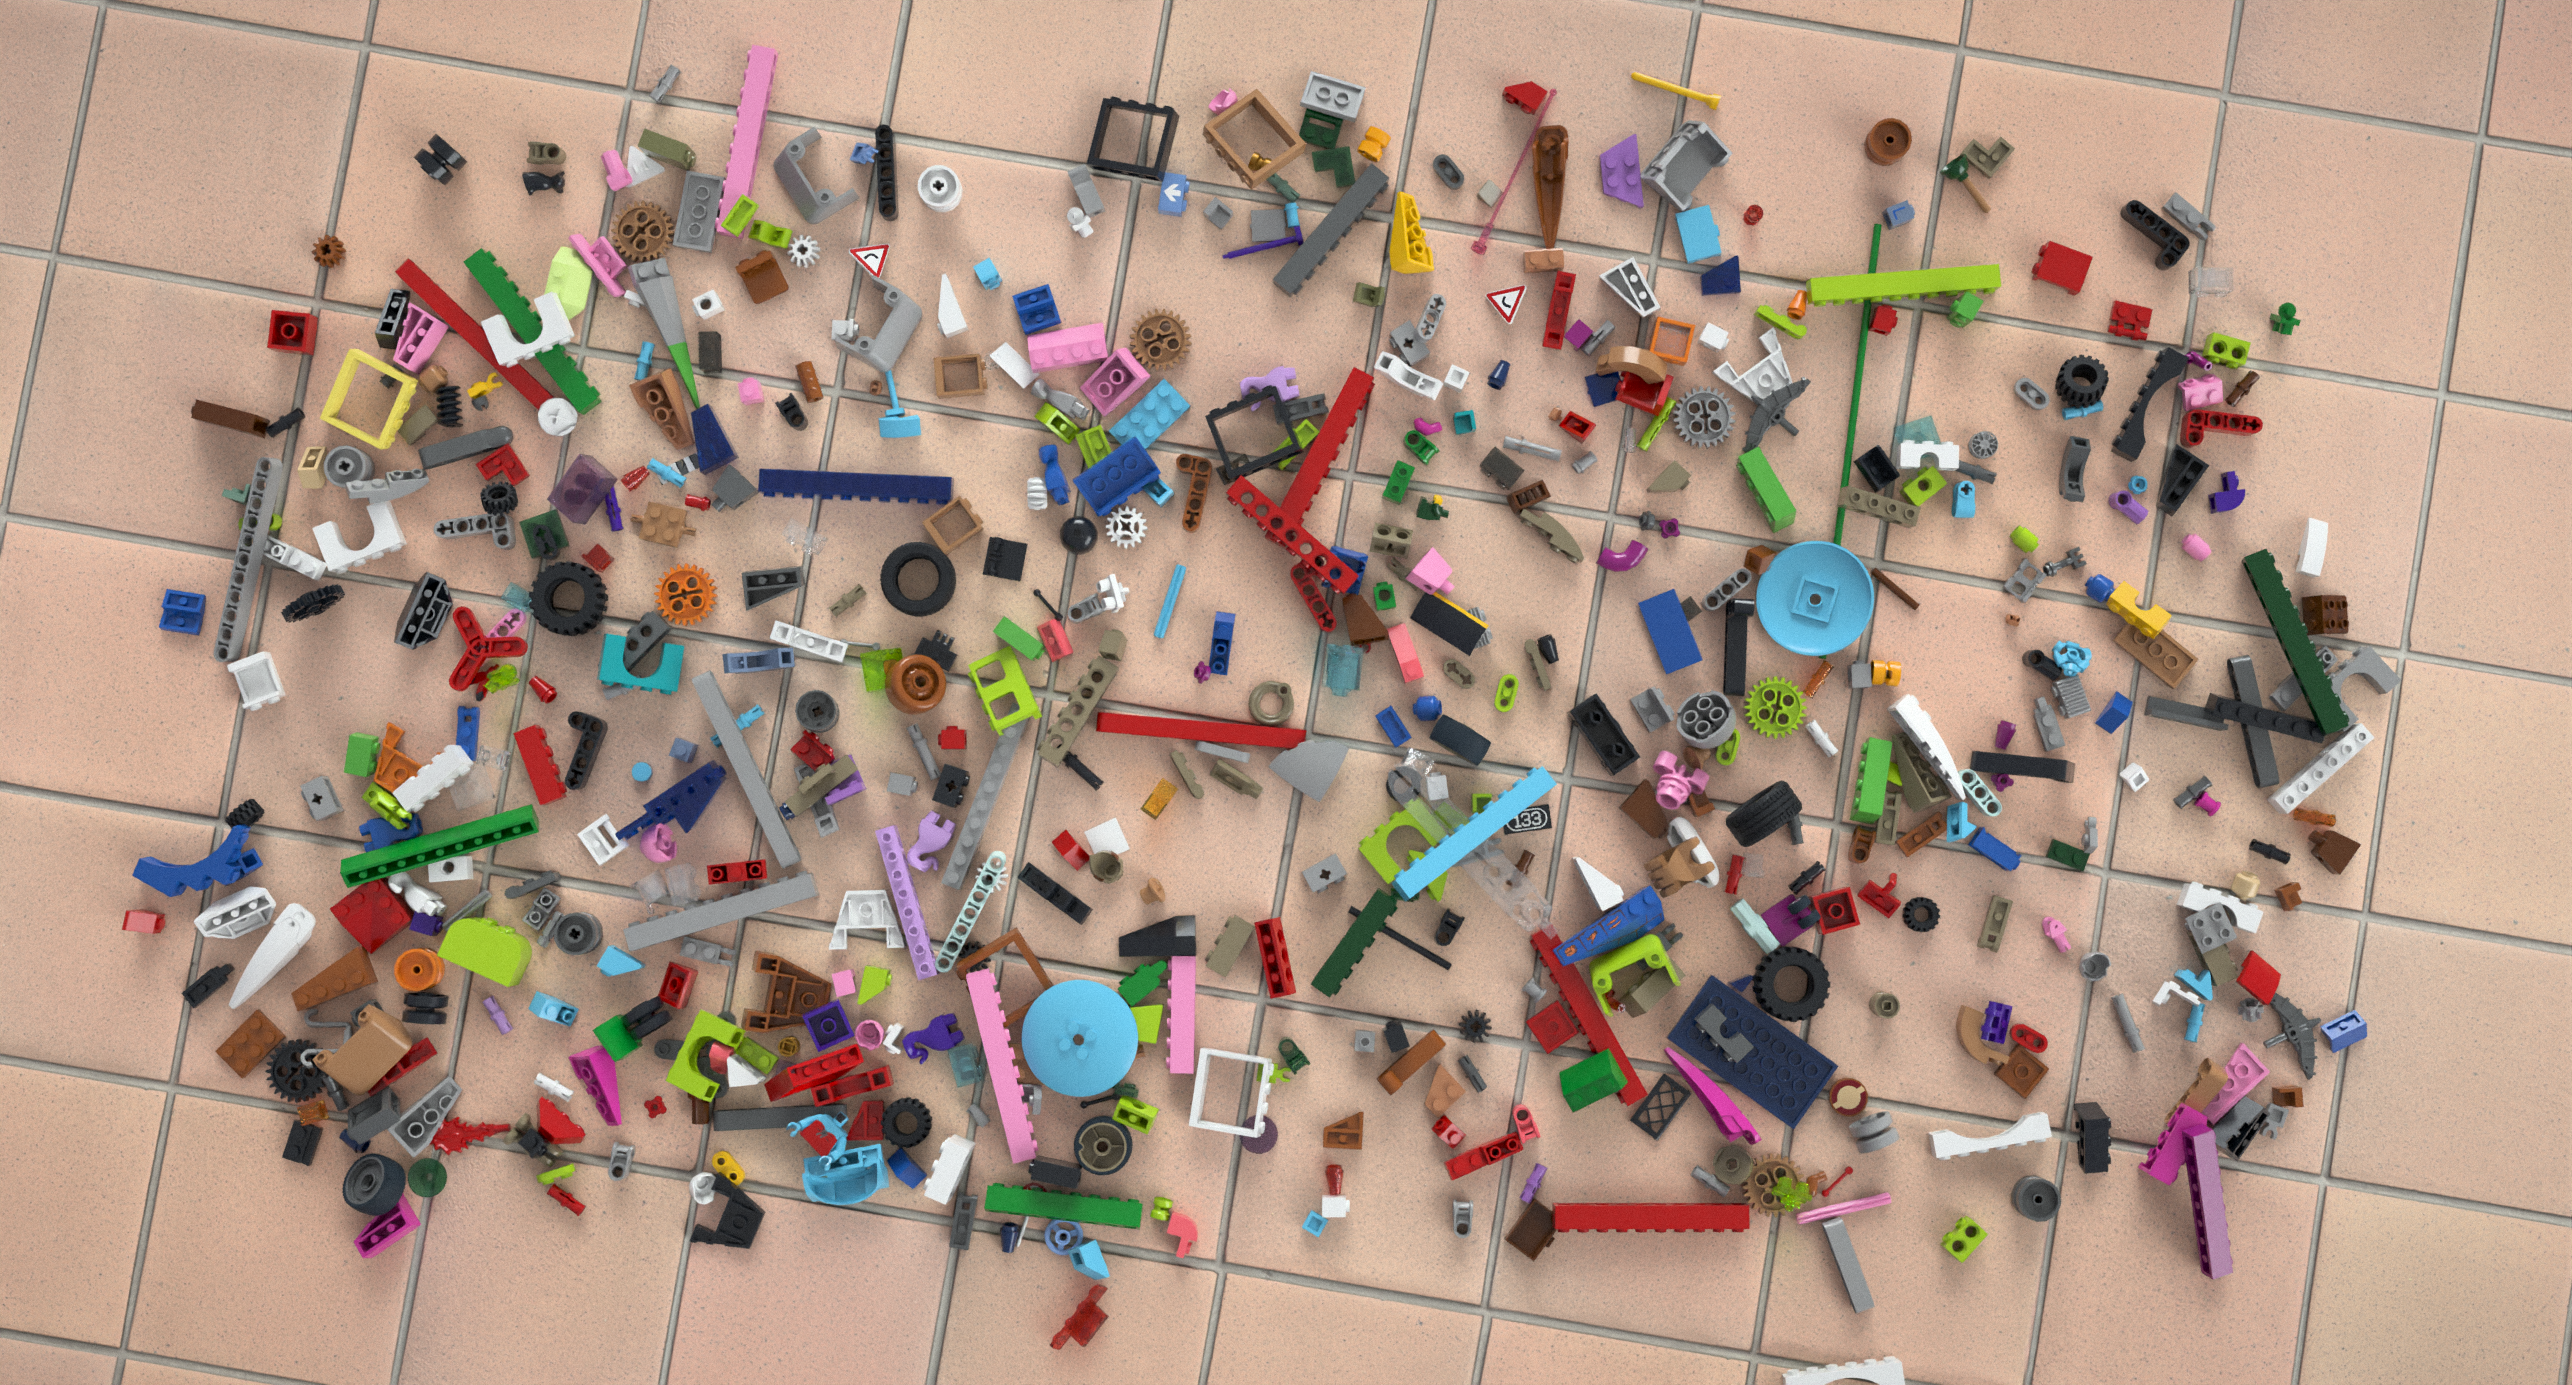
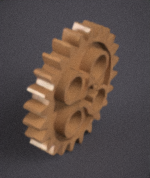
M642 200L641 206L636 201H634V207L627 204V211L621 208L622 216L615 215L619 221L612 222L616 228L611 229V232L616 234L612 237V240L618 241L614 246L621 248L619 252L625 254L627 259L632 257V261L635 263L638 258L641 263L645 262L646 258L648 261H652V257L659 259V253L665 256L666 254L663 250L664 248L671 249L667 244L668 242H673L670 236L675 234L670 230L674 225L668 223L671 221V217L666 216L667 212L665 210L660 211L661 207L659 205L654 207L651 201L647 206L644 200ZM647 215V220L641 223V216ZM633 228V233L626 236L627 229ZM659 228L660 234L653 236V231ZM642 229L646 232L644 235L640 232ZM645 241L646 247L640 250L639 244Z
M1155 309V314L1153 315L1148 311L1147 318L1141 315L1143 321H1135L1138 327H1132L1131 329L1135 334L1130 335V338L1135 340L1130 342V346L1135 347L1132 350L1133 354L1138 353L1136 359L1140 360L1142 358L1141 365L1143 366L1148 363V369H1151L1154 365L1156 371L1159 370L1160 366L1166 371V366L1168 365L1171 369H1174L1173 363L1180 365L1179 359H1186L1183 353L1190 352L1186 346L1192 345L1190 341H1187V339L1192 337L1191 334H1186L1190 330L1189 326L1183 327L1186 321L1182 320L1179 322V314L1173 317V311L1171 310L1167 315L1165 309L1162 310V314H1159L1157 309ZM1165 323L1171 325V329L1168 332H1163L1160 329ZM1144 332H1153V337L1145 339L1143 337ZM1172 333H1176V336L1168 337ZM1161 336L1162 339L1165 338L1163 340L1164 343L1160 344V342H1157V337ZM1155 342L1154 344L1150 345L1149 347H1147V348L1145 347L1146 344H1151V343ZM1169 342H1178V347L1170 349L1168 347ZM1154 348H1158L1161 351L1157 357H1153L1150 354Z
M1769 1153V1158L1762 1154L1761 1161L1754 1158L1756 1164L1753 1165L1752 1172L1745 1181L1746 1184L1741 1185L1743 1189H1747L1743 1196H1749L1746 1202L1748 1204L1753 1203L1751 1207L1753 1210L1759 1207V1214L1765 1211L1766 1216L1769 1217L1771 1212H1773L1774 1217H1777L1778 1212L1785 1216L1786 1209L1792 1212V1205L1798 1207V1204L1795 1202L1796 1200H1803L1799 1193H1805L1800 1188V1186L1806 1185L1805 1182L1800 1181L1804 1175L1797 1174L1801 1168L1798 1166L1793 1168L1795 1162L1792 1160L1788 1163L1789 1157L1785 1156L1781 1160V1154L1779 1153L1776 1155V1158H1774L1772 1153ZM1768 1168L1770 1169L1772 1180L1777 1183L1775 1189L1780 1198L1779 1202L1776 1200L1774 1189L1769 1187L1772 1185V1182L1767 1173ZM1778 1168H1783V1175L1777 1178L1775 1171ZM1764 1174L1765 1181L1758 1184L1756 1180L1758 1175ZM1788 1186L1790 1193L1787 1196H1782V1189ZM1766 1193H1771L1772 1195L1769 1202L1763 1201V1196Z

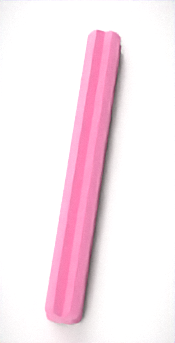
M1883 1193L1797 1213L1796 1220L1798 1224H1804L1890 1204L1891 1196L1889 1193Z

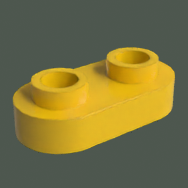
M724 1150L714 1154L712 1165L717 1172L723 1173L736 1186L742 1183L745 1178V1172L734 1157ZM719 1158L724 1159L725 1163L723 1165L719 1163ZM731 1173L737 1175L735 1180L731 1178Z

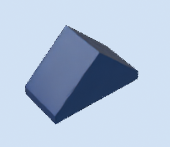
M2116 691L2095 724L2112 734L2128 718L2133 702Z
M899 1148L887 1160L896 1177L912 1189L927 1176L903 1148Z

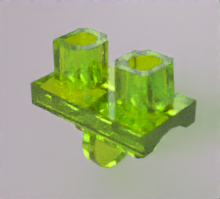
M505 664L501 669L489 672L486 676L489 681L485 684V687L493 694L498 690H505L507 687L516 685L520 680L516 678L517 670L515 666Z
M1783 1176L1779 1178L1777 1186L1772 1188L1771 1194L1782 1197L1780 1203L1785 1204L1786 1211L1791 1212L1794 1207L1799 1209L1801 1204L1812 1201V1195L1809 1194V1184L1798 1182L1796 1189H1791L1792 1179Z

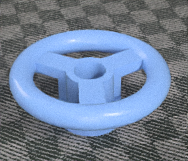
M1052 1220L1045 1229L1044 1238L1046 1245L1052 1252L1058 1255H1069L1068 1250L1082 1244L1083 1230L1078 1222ZM1067 1222L1072 1224L1075 1229L1068 1231L1061 1229L1057 1224ZM1052 1229L1056 1232L1055 1241L1058 1243V1248L1053 1245L1050 1239ZM1065 1233L1067 1238L1061 1239L1060 1234ZM1077 1236L1076 1243L1071 1248L1064 1249V1245L1070 1242L1071 1237Z

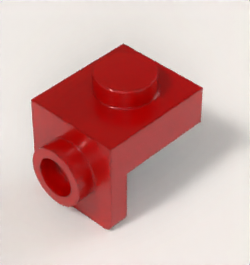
M1445 1115L1437 1120L1432 1127V1130L1452 1149L1466 1136Z

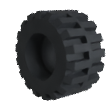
M2079 355V358L2073 356L2071 360L2067 359L2061 366L2055 381L2057 395L2062 396L2061 400L2063 402L2067 401V405H2075V408H2080V406L2088 408L2089 404L2091 406L2095 405L2096 401H2099L2103 396L2109 377H2107L2108 371L2104 370L2105 365L2099 364L2100 360L2097 358L2093 360L2092 356L2089 355L2088 357ZM2073 378H2085L2090 382L2091 385H2078L2073 380Z
M911 1097L900 1098L890 1104L883 1113V1119L881 1120V1125L883 1126L881 1131L885 1133V1139H889L891 1141L890 1144L893 1146L898 1145V1148H911L921 1143L928 1136L932 1128V1116L929 1114V1108L925 1107L926 1104L919 1102V1099H911ZM907 1111L916 1117L917 1129L913 1133L906 1134L898 1129L896 1118L899 1113Z

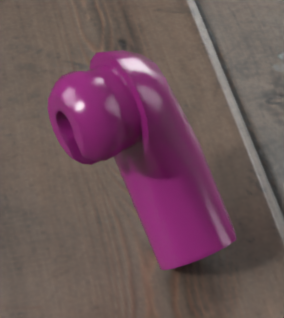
M2190 351L2185 355L2189 357L2186 364L2193 363L2206 371L2211 370L2213 366L2212 362L2204 359L2194 351Z

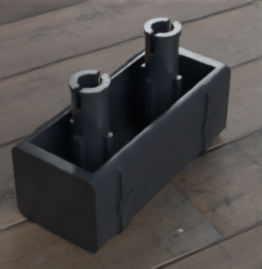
M1597 693L1567 712L1574 726L1578 728L1610 776H1614L1640 758L1634 745L1628 740L1622 727L1613 718Z

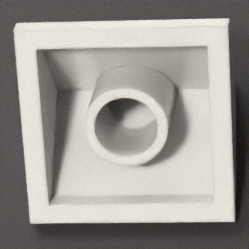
M734 1054L728 1057L729 1087L755 1085L765 1081L767 1078L739 1055Z

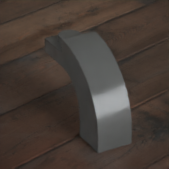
M2070 436L2064 451L2059 476V495H2063L2064 499L2071 502H2083L2085 498L2083 474L2091 451L2089 439Z

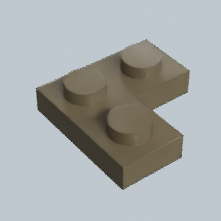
M2002 137L1989 150L1973 139L1960 155L1966 154L1967 161L1990 179L2015 148Z

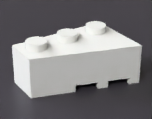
M1634 257L1599 275V278L1643 319L1661 310Z

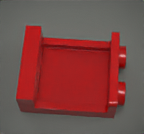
M2052 241L2042 245L2038 252V256H2040L2039 261L2034 264L2031 271L2033 274L2032 280L2040 279L2068 290V294L2073 296L2080 293L2093 256Z
M1622 371L1620 376L1623 377V380H1619L1616 385L1615 391L1618 393L1615 399L1659 416L1674 377L1667 374L1665 381L1648 385L1639 375Z

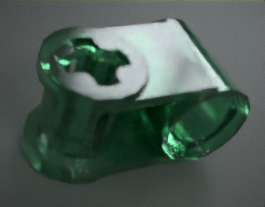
M1283 1037L1279 1041L1278 1049L1294 1075L1304 1066L1311 1064L1292 1038ZM1284 1042L1292 1044L1290 1051H1284L1281 1048Z

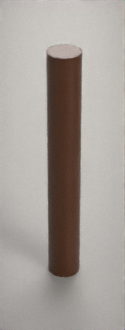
M1877 568L1871 571L1870 574L1912 609L1916 610L1919 607V603Z

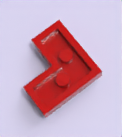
M509 443L476 464L487 481L504 472L511 484L516 486L531 476Z

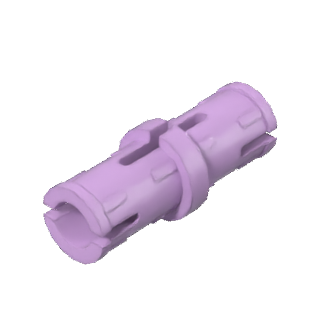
M494 996L482 1002L491 1016V1021L495 1022L502 1035L513 1029L505 1016V1011L500 1008Z

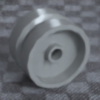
M348 445L338 446L326 456L324 473L331 483L345 489V482L373 480L375 466L372 458L366 452Z
M1888 1111L1866 1116L1849 1126L1852 1136L1859 1138L1855 1143L1859 1153L1873 1152L1899 1140L1900 1137L1897 1129L1889 1127L1893 1120Z

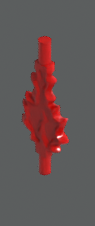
M456 1117L449 1122L444 1118L429 1145H434L436 1151L441 1148L449 1156L452 1151L462 1153L461 1148L468 1149L466 1141L472 1142V1140L484 1142L485 1136L491 1137L496 1133L508 1132L511 1130L510 1124L485 1125L484 1122L476 1127H472L471 1124L466 1126L467 1122L460 1124V1117Z

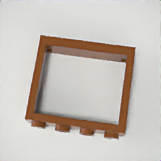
M1017 927L957 963L958 970H956V974L961 981L965 980L967 983L966 974H968V968L1014 941L1045 991L1054 986ZM966 986V989H967L968 993L970 994L969 987ZM1037 998L1005 1017L1006 1022H1003L1004 1028L1027 1015L1028 1010Z

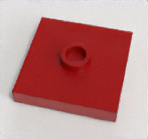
M1558 1000L1525 1021L1547 1054L1579 1033Z

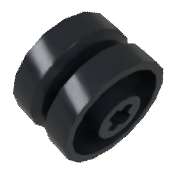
M431 992L404 993L403 1003L409 1007H416V1009L403 1010L402 1022L446 1024L447 1013L435 1009L447 1007L449 996Z
M660 996L644 1001L621 1017L626 1026L639 1023L630 1032L634 1041L651 1034L673 1020L669 1011L664 1010L655 1014L664 1005Z

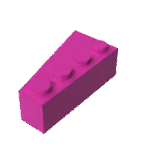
M2181 1103L2167 1123L2169 1129L2161 1132L2158 1137V1145L2155 1148H2150L2147 1156H2149L2146 1163L2141 1162L2138 1168L2170 1186L2177 1179L2180 1166L2186 1163L2182 1130L2199 1124L2206 1126L2208 1117Z

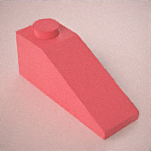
M1405 623L1388 628L1389 638L1404 683L1423 678L1424 674Z

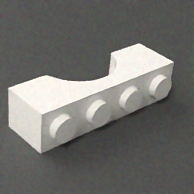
M2194 881L2191 884L2184 883L2177 902L2178 906L2193 912H2200L2209 905L2221 902L2223 908L2230 916L2233 927L2248 933H2256L2263 915V911L2258 910L2257 905L2249 902L2246 905L2242 904L2237 897L2228 895V898L2221 895V891L2212 888L2208 891L2203 889L2204 885Z

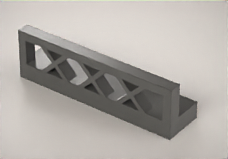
M2151 696L2147 697L2145 716L2217 731L2228 730L2229 725L2224 724V718L2205 712V707Z

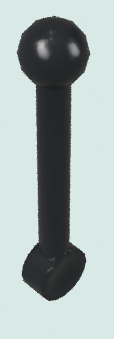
M1035 589L1033 592L1034 596L1041 599L1055 615L1057 621H1061L1063 619L1062 614L1056 612L1041 595L1039 589Z
M1114 1092L1111 1096L1089 1102L1082 1101L1080 1107L1085 1109L1087 1106L1111 1099L1118 1100L1120 1095Z

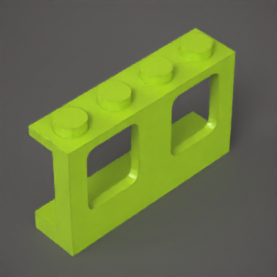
M1007 646L968 665L971 671L968 672L972 683L975 682L977 685L975 692L979 699H983L984 704H982V708L985 714H989L991 718L988 722L992 731H997L1002 736L1004 735L1002 730L1031 716L1035 720L1042 717L1011 646ZM1000 661L1006 677L984 688L977 670ZM1014 693L1020 706L1019 711L997 720L990 703L1007 694Z

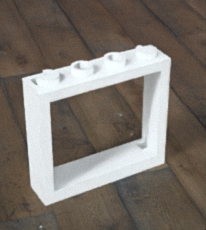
M1205 1047L1200 1048L1189 1126L1255 1138L1260 1137L1265 1130L1263 1116L1268 1110L1266 1096L1271 1091L1269 1077L1274 1071V1064H1271L1272 1059ZM1211 1055L1264 1064L1254 1129L1201 1120Z

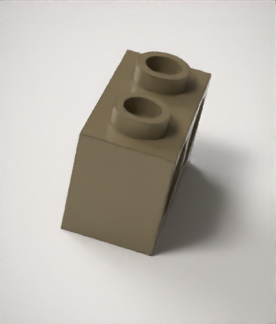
M1375 522L1370 552L1407 559L1413 530Z

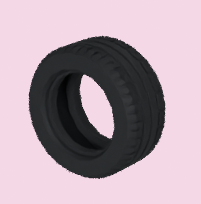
M910 542L901 545L896 550L894 549L889 554V557L887 556L884 565H882L880 584L883 594L894 608L907 615L923 617L935 614L940 609H943L953 597L952 595L956 588L954 566L940 549L931 544ZM914 559L931 561L939 575L936 590L923 600L906 598L898 585V576L901 569L906 563Z
M1781 780L1759 792L1734 810L1726 818V826L1734 834V837L1741 846L1749 847L1769 836L1794 818L1802 810V803L1789 784Z

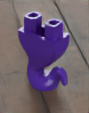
M955 1013L937 1016L926 1029L908 1033L902 1042L909 1058L915 1059L922 1056L919 1061L922 1065L929 1056L925 1048H916L915 1042H919L937 1051H945L955 1047L964 1040L965 1037L961 1029L952 1033L949 1028L950 1025L958 1022Z

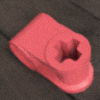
M717 1041L713 1043L709 1053L710 1067L713 1071L719 1074L727 1073V1059L729 1056L734 1055V1047Z
M1516 1105L1512 1110V1116L1522 1144L1529 1139L1540 1138L1539 1130L1530 1110L1525 1105ZM1520 1110L1527 1112L1523 1119L1517 1118V1113Z

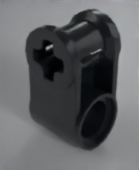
M792 392L784 400L775 402L779 411L795 430L802 431L807 428L808 419ZM802 417L801 423L794 425L795 418Z
M1447 908L1434 934L1436 944L1440 946L1449 945L1456 932L1460 929L1465 917H1460L1450 912V909ZM1441 932H1446L1448 935V940L1445 943H1441L1438 939V935Z

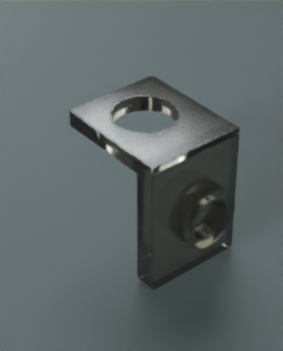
M1246 454L1231 462L1233 469L1239 467L1240 461L1245 462V464L1250 462ZM1224 465L1216 468L1224 485L1233 483L1229 479Z

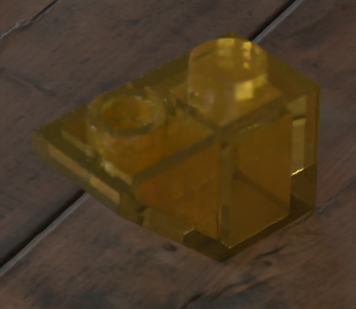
M1162 778L1140 810L1154 820H1157L1179 789Z

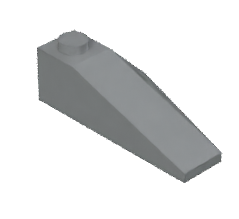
M448 1075L400 1114V1121L387 1128V1130L414 1158L430 1144L462 1089Z

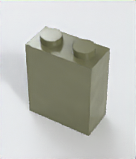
M644 128L638 147L645 155L689 171L695 165L696 154L687 144Z

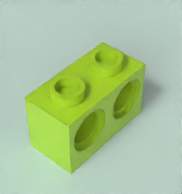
M2213 332L2207 336L2202 357L2213 364L2223 363L2226 364L2227 368L2237 369L2245 365L2251 342ZM2214 345L2218 346L2219 354L2213 350ZM2232 350L2237 352V359L2232 356Z
M1968 1216L1961 1217L1955 1223L1956 1227L1953 1231L1947 1232L1943 1236V1242L1940 1244L1961 1263L1968 1258L1988 1235ZM1972 1226L1973 1232L1967 1236L1965 1230L1967 1227ZM1955 1241L1960 1242V1247L1957 1250L1952 1248Z

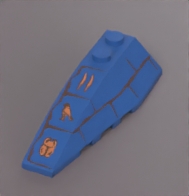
M1651 885L1644 887L1552 951L1561 965L1566 966L1633 942L1665 920L1661 901Z

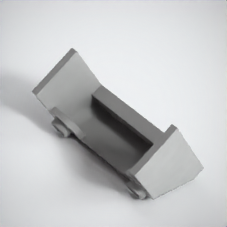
M815 127L790 141L773 164L774 170L805 220L810 224L822 222L859 199L853 188L837 198L829 189H821L815 193L797 165L796 161L804 156L805 148L822 138Z
M873 275L871 279L874 287L884 292L885 303L892 307L893 310L875 340L862 336L856 340L854 345H851L836 337L835 343L841 351L880 372H888L895 365L922 319V310L919 305L900 289Z

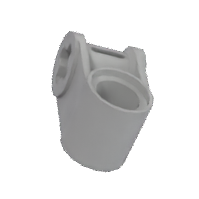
M1093 594L1081 602L1072 605L1068 610L1070 621L1078 624L1105 612L1106 610L1102 609L1097 598L1098 594ZM1079 609L1082 612V616L1079 619L1072 618L1071 613L1073 610Z
M619 1142L614 1143L608 1175L612 1180L619 1181L629 1176L635 1154V1145L626 1146L620 1145ZM617 1166L621 1167L623 1170V1174L621 1177L617 1176L615 1173V1169Z
M1453 1199V1231L1459 1238H1466L1470 1235L1472 1228L1473 1200L1457 1202V1200ZM1464 1223L1467 1225V1231L1462 1234L1458 1233L1457 1226Z

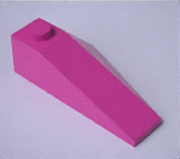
M603 1045L570 1055L568 1058L575 1075L579 1080L583 1079L587 1085L586 1092L588 1095L591 1094L597 1101L596 1108L607 1125H621L615 1062Z

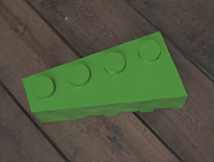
M1757 447L1739 456L1736 467L1739 473L1744 475L1746 485L1752 491L1773 534L1793 524L1796 509L1761 449Z
M1869 737L1865 743H1862L1860 751L1862 759L1858 765L1859 774L1855 785V794L1849 820L1872 825L1882 816L1892 749L1891 741Z

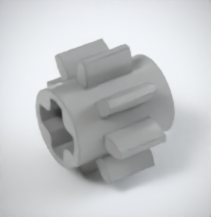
M2247 998L2244 1001H2240L2241 1007H2238V1015H2242V1020L2255 1022L2261 1019V1013H2264L2263 1005H2259L2258 1000Z

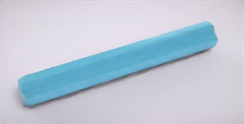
M1176 565L1154 631L1155 637L1164 638L1186 571L1185 566Z

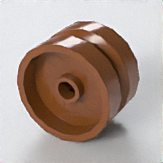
M1887 118L1879 121L1867 134L1864 142L1868 158L1881 166L1897 163L1910 149L1912 142L1911 132L1908 126L1901 120Z

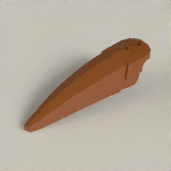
M1562 125L1538 128L1532 143L1533 177L1546 249H1554L1563 206L1569 139L1568 130Z

